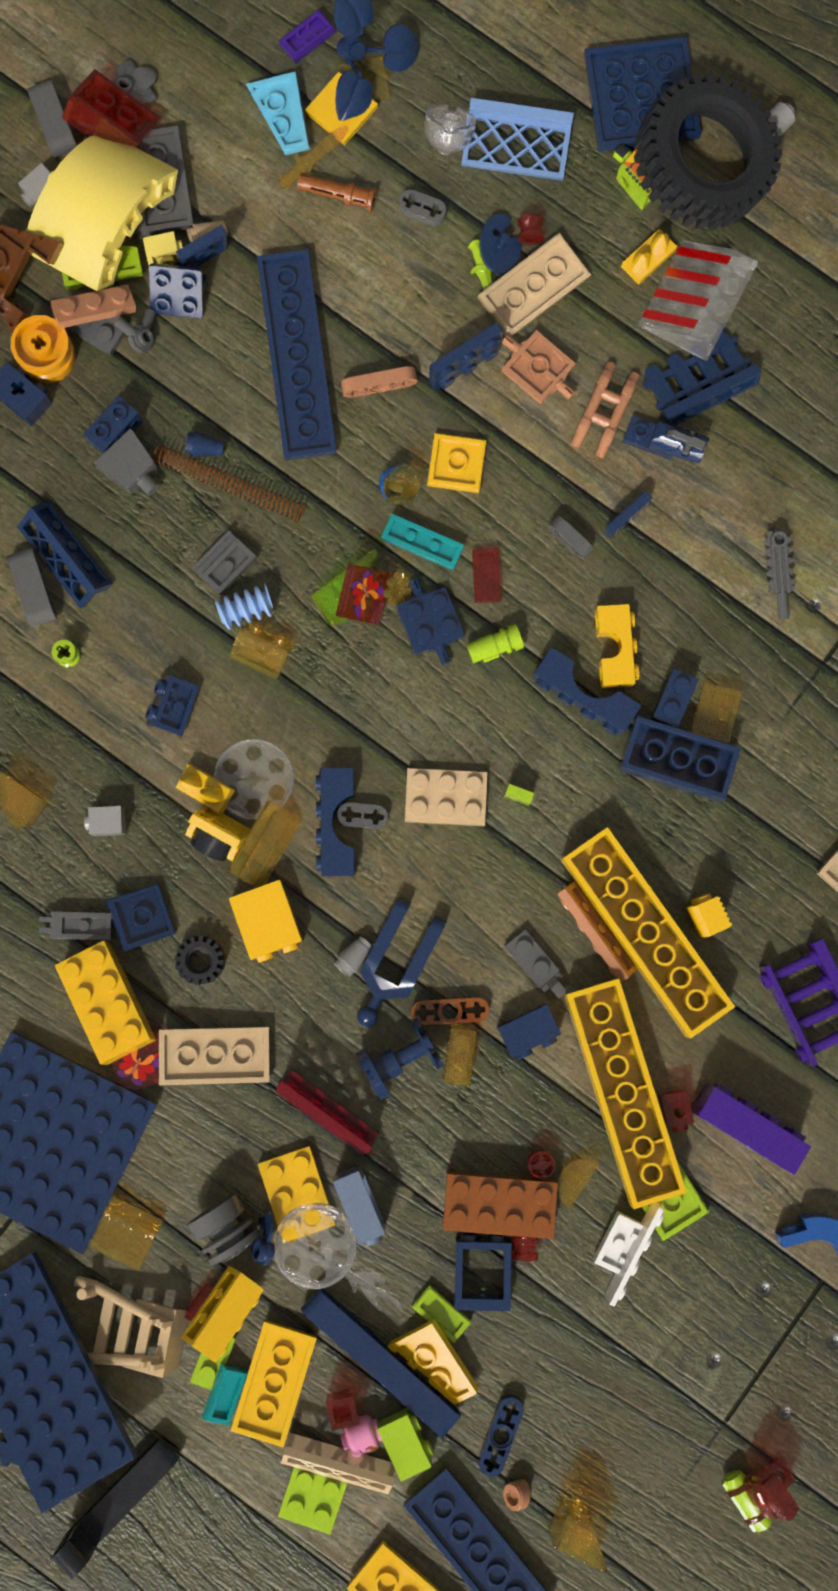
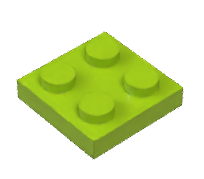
M294 1467L278 1517L331 1535L347 1482Z

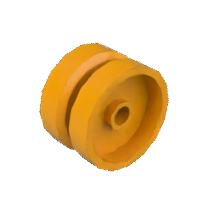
M34 315L24 319L15 327L11 336V351L17 363L29 375L30 379L39 383H55L64 379L71 372L75 364L76 351L65 328L59 329L54 318L47 315Z

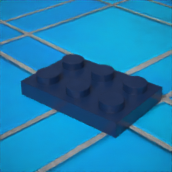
M497 323L430 364L429 384L434 391L439 388H448L455 382V378L461 374L466 376L472 373L477 368V364L484 360L486 362L491 361L499 354L503 331Z

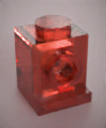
M680 1089L658 1094L666 1128L672 1127L673 1132L688 1130V1124L694 1123L688 1090ZM677 1107H681L683 1110V1114L680 1117H675L674 1110Z

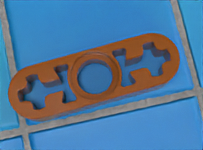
M479 997L421 1000L416 1002L411 1009L412 1019L418 1018L422 1025L481 1022L489 1015L488 1003ZM460 1002H466L465 1008L474 1007V1002H479V1005L484 1007L485 1011L480 1012V1017H475V1014L470 1012L466 1013V1019H461L462 1007ZM439 1003L438 1015L440 1020H434L435 1015H427L426 1020L423 1021L420 1016L415 1015V1011L420 1010V1005H425L427 1010H435L433 1004ZM448 1003H453L458 1008V1014L453 1019H447L442 1014L444 1005Z

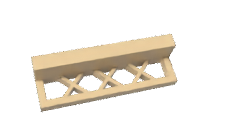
M289 1432L281 1461L282 1464L384 1494L390 1492L394 1482L393 1474L395 1470L392 1462L368 1455L354 1457L350 1450L345 1451L344 1448Z

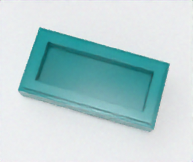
M220 1364L202 1414L204 1421L230 1425L248 1375V1371L245 1368Z

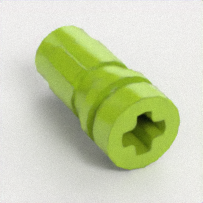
M516 623L507 626L505 630L500 628L497 633L477 638L475 641L466 644L473 664L482 660L485 663L499 658V654L504 652L509 654L512 653L513 649L518 651L524 648Z

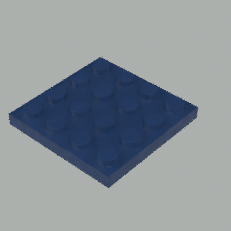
M687 37L585 49L584 60L598 152L616 150L621 144H624L627 148H633L635 141L639 137L637 132L642 125V121L663 93L673 84L677 85L680 80L687 77L689 81L692 78ZM688 115L683 120L679 130L678 142L700 139L701 129L698 115Z

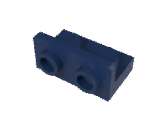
M163 675L162 679H158L156 682L154 702L147 708L145 718L148 720L146 725L177 736H183L199 686L172 675Z

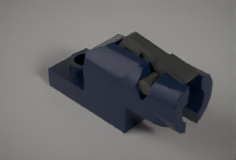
M632 416L622 443L670 461L674 456L688 462L700 463L709 437L659 420L658 424H654Z

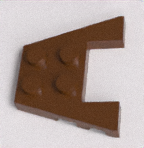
M0 224V316L4 318L8 324L7 328L13 333L15 327L26 319L29 313L10 300L9 297L32 252L48 264L54 265L64 247V243Z

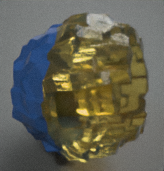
M410 465L390 466L386 471L382 472L379 479L380 491L388 503L392 505H408L414 502V498L419 494L421 478L416 469Z

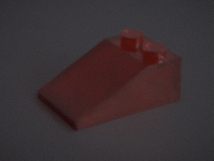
M94 69L70 95L61 118L83 134L138 147L160 121L161 117Z

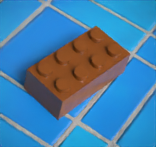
M447 1170L443 1230L554 1239L558 1183L555 1178Z

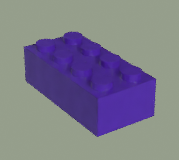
M716 1082L713 1086L705 1083L689 1111L777 1166L795 1175L811 1148L810 1145L804 1142L806 1136L786 1125L782 1129L780 1126L783 1122L763 1111L758 1114L756 1112L758 1107L746 1099L738 1097L736 1100L732 1098L735 1093Z

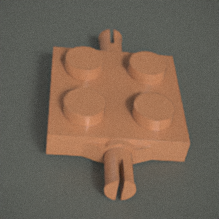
M536 330L528 340L521 344L509 334L503 339L502 344L509 348L513 354L511 359L502 368V372L540 405L550 394L557 390L568 400L574 396L576 391L565 383V379L575 368L576 363Z

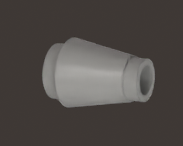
M360 936L336 956L337 960L333 964L346 976L351 977L353 973L357 974L372 945Z

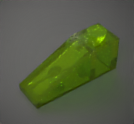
M375 549L310 596L312 603L330 626L335 623L340 625L350 617L349 613L353 610V602L356 597L351 593L350 587L356 580L363 583V574L366 571L373 570L378 560V553Z

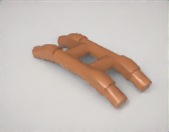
M613 362L606 363L571 442L572 446L580 448L591 422L606 428L594 454L603 459L640 378L638 373L631 372L621 395L606 389L616 368ZM601 399L616 405L611 418L596 412Z

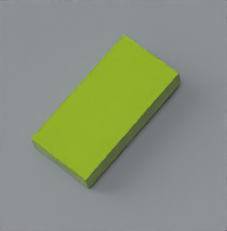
M430 1284L412 1304V1308L428 1322L435 1319L445 1336L452 1343H455L471 1324V1319L460 1310H455L454 1305Z

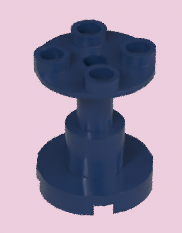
M418 1018L410 1022L419 1039L393 1053L390 1048L374 1058L371 1057L365 1047L356 1052L358 1061L364 1072H366L369 1082L380 1100L391 1096L386 1082L404 1073L402 1067L419 1057L428 1054L437 1070L444 1066L437 1052L431 1053L435 1048L428 1035H421L425 1030Z

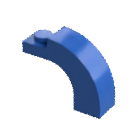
M820 1213L799 1214L800 1226L797 1223L788 1224L781 1227L782 1231L775 1233L777 1243L783 1248L812 1240H824L834 1247L838 1255V1219Z

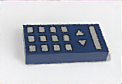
M643 492L607 525L605 529L607 537L611 540L649 505L652 497L647 492Z

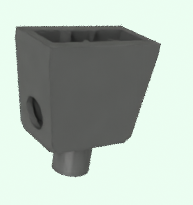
M131 429L94 462L97 469L104 476L131 495L141 488L148 496H151L160 487L152 478L158 469Z

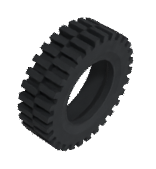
M700 74L693 75L689 81L686 77L680 80L677 85L673 84L669 87L642 121V125L637 132L639 137L634 144V149L638 150L634 155V163H641L636 169L638 177H646L641 186L643 190L651 188L653 191L648 196L653 203L659 199L662 204L658 209L662 213L667 208L672 211L670 219L676 221L681 216L684 218L682 225L687 227L696 221L695 229L701 230L707 224L709 230L717 229L720 224L724 228L732 222H738L771 190V186L778 177L776 174L780 171L781 163L777 161L782 157V149H776L781 143L780 135L773 136V133L778 129L776 122L768 123L767 119L772 115L769 109L762 112L759 108L763 101L758 97L753 102L749 98L753 91L749 88H746L743 92L739 91L741 83L735 80L730 86L726 85L727 77L720 76L714 82V74H706L702 81ZM688 115H699L713 119L723 125L734 136L741 148L745 164V170L739 177L728 182H713L700 177L690 169L682 157L678 142L680 126Z

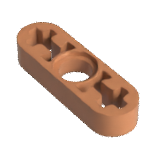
M406 366L349 377L341 381V387L344 397L353 398L415 385L418 380L415 368Z

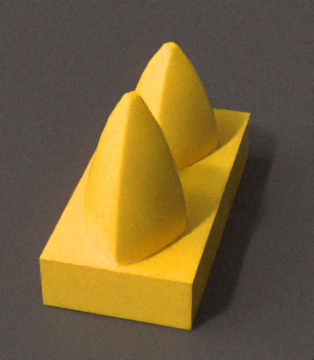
M659 228L622 262L621 267L639 285L676 251L677 246L669 239V235L663 233Z
M187 764L176 786L177 789L217 813H224L235 791L232 787L193 764Z

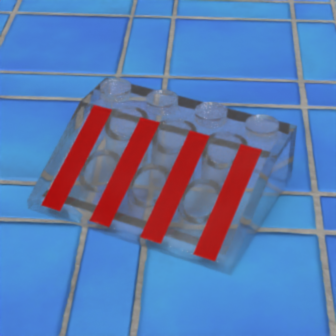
M683 240L637 326L707 361L746 288L758 261L737 250Z

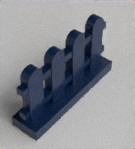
M723 331L716 333L713 340L714 347L707 349L702 343H695L691 347V358L686 361L678 354L671 355L668 358V370L661 372L657 366L646 368L644 375L646 381L643 382L645 390L650 388L657 398L656 408L658 411L663 410V422L676 426L759 384L761 370L757 364L751 366L752 362L749 358L743 359L736 348L738 340L735 336L730 338ZM718 354L728 367L722 371L712 358ZM696 365L704 380L697 382L689 368ZM671 377H674L681 391L675 394L666 381Z

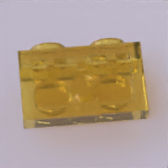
M247 623L240 628L229 657L274 679H278L294 645L289 643V640L282 635H272L266 632L265 628L259 624Z

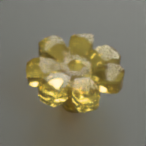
M395 572L393 578L389 577L382 584L384 589L383 596L388 598L389 605L396 606L404 602V596H410L411 588L406 587L409 584V578L403 573Z

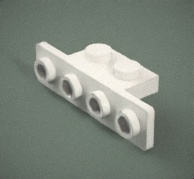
M660 1202L650 1204L642 1222L617 1211L593 1257L595 1264L615 1273L605 1292V1297L612 1306H615L617 1301L624 1297L627 1289L626 1283L630 1275L633 1276L636 1273L642 1252L646 1251L651 1244V1234L655 1226L658 1227L664 1218V1207Z

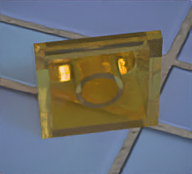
M562 1497L548 1527L553 1548L605 1573L607 1566L586 1505L575 1498L568 1500Z

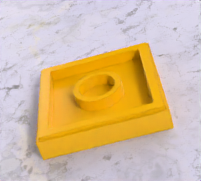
M338 72L305 109L306 115L345 146L377 110L378 103L372 99L369 108L363 114L345 121L338 120L335 96L337 83L342 75Z
M434 433L427 486L479 493L486 440Z

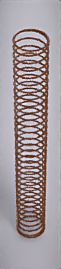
M159 444L160 451L156 460L158 459L157 462L159 463V465L163 464L164 467L168 466L169 468V463L173 458L174 450L171 451L168 459V464L165 466L164 462L168 457L170 448H167L163 462L160 464V459L165 451V446H163L161 449V444ZM159 445L156 447V449H155V451H154V454H153V459H152V460H153L154 462L156 461V460H155V455H156V451H157ZM178 451L174 457L173 464L169 469L172 468L173 471L177 470L178 473L182 471L183 475H187V471L189 470L192 464L193 457L190 458L186 472L183 473V469L188 460V455L185 457L183 461L182 469L178 471V467L180 466L184 454H181L177 464V468L174 469L173 466L175 465L179 456ZM196 459L192 466L190 475L191 478H196V480L200 479L201 481V477L205 472L207 463L204 464L201 471V475L199 479H197V474L201 468L202 461L199 463L197 467L196 475L192 477V473L197 465ZM210 465L207 469L205 479L201 482L205 481V484L209 483L210 486L214 485L215 487V482L219 477L221 469L218 470L214 483L211 485V480L215 474L216 467L213 468L210 480L208 483H206V478L208 477L211 470ZM223 471L218 486L219 490L223 489L224 492H226L225 485L229 479L230 473L227 474L224 486L220 489V484L225 475V471ZM232 475V477H231V479H230L229 486H228V489H227V490H228V493H229V488H230V486H231V484H232V482H233V480H234V475ZM237 477L234 483L233 490L229 494L233 492V496H238L239 490L242 487L244 479L241 480L238 487V491L234 495V489L239 481V477ZM246 481L243 488V492L240 496H238V498L242 496L243 500L247 498V502H249L250 500L252 502L253 496L257 490L258 485L255 486L252 493V497L248 500V495L252 489L253 482L249 486L246 497L243 498V493L245 492L248 485V481ZM261 486L260 489H259V491H258L256 500H255L254 502H252V504L256 502V505H259V504H260L261 507H264V506H265V508H266L267 501L269 500V497H270L272 491H271V490L269 491L268 496H267V499H266V502H265V504L262 506V500H263V498H264V496H265V494H266V491H267V488H266V489L264 490V492H263L261 501L259 502V504H257V499H258V497H259V495H260V493H261V490H262V486ZM275 492V493L273 494V497H272V500H271V503H270L269 507H270V511H273V510H274L275 513L279 512V514H280V510H281V507H282V505H283V503H284L285 496H284L283 499H282L280 508H279L278 511L276 512V506H277V504H278V502H279V499H280V497H281V494H279V496H278V498H277L275 507L271 510V505H272V503H273V501H274V498H275V496H276V492ZM288 498L287 503H286V506H285V509H284V511H283L280 515H282V514L284 513V517H287V516H288L289 519H291V518L293 517V520H294L295 512H296V510H297V508H298V506H299V502L297 503V505H296V507H295V510H294L293 515L290 517V511H291V509H292V507H293V505H294V502H295V500H293V502H292V504H291V506H290V510H289L288 514L285 516V510H286V508H287V506H288V504H289V501H290V498ZM302 504L294 521L298 522L300 520L305 504Z

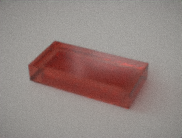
M472 550L474 604L501 602L499 550Z

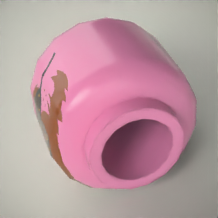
M367 1414L347 1421L344 1425L345 1433L340 1434L344 1450H350L354 1457H360L377 1451L382 1441L377 1431V1418L372 1419Z

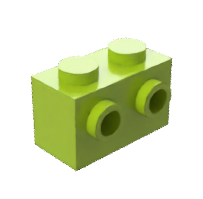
M408 1408L380 1420L377 1431L401 1482L431 1468L432 1457L434 1456L429 1440L424 1441L420 1433L422 1425L419 1418L415 1414L412 1415Z

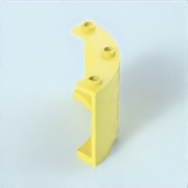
M105 131L96 133L77 145L61 161L55 171L49 174L47 183L37 200L25 232L64 243V247L55 264L48 265L96 291L114 285L117 268L123 254L119 249L126 235L132 236L143 219L141 213L148 206L154 208L162 200L174 195L178 169ZM32 252V254H31L32 256H34V257H36L37 259H39V260L45 262L43 259H41L40 257H38L36 254H34V253Z

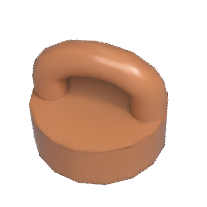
M524 1479L509 1482L504 1486V1501L512 1511L525 1509L530 1503L531 1491L529 1484Z

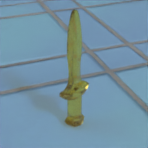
M343 126L330 133L306 156L299 158L298 155H295L294 158L297 165L287 174L279 176L280 186L284 189H290L291 184L299 177L301 172L312 176L311 169L314 164L341 142L348 132V127Z

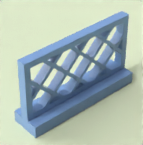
M471 98L461 166L563 181L574 113ZM473 120L484 121L489 130L478 137L472 129ZM503 124L510 125L515 132L505 141L496 131ZM528 128L536 129L540 137L529 145L521 133ZM553 132L565 133L564 142L557 148H554L547 138ZM493 133L500 144L489 152L481 141ZM471 135L475 139L472 143H470ZM518 136L526 148L514 156L507 144ZM544 140L551 152L540 160L532 148ZM478 144L485 153V156L479 161L468 159L469 150ZM504 148L511 159L505 164H497L492 156ZM563 148L562 156H560L558 154V151H560ZM529 151L537 163L530 168H524L518 159ZM553 155L560 163L559 173L548 171L543 164Z

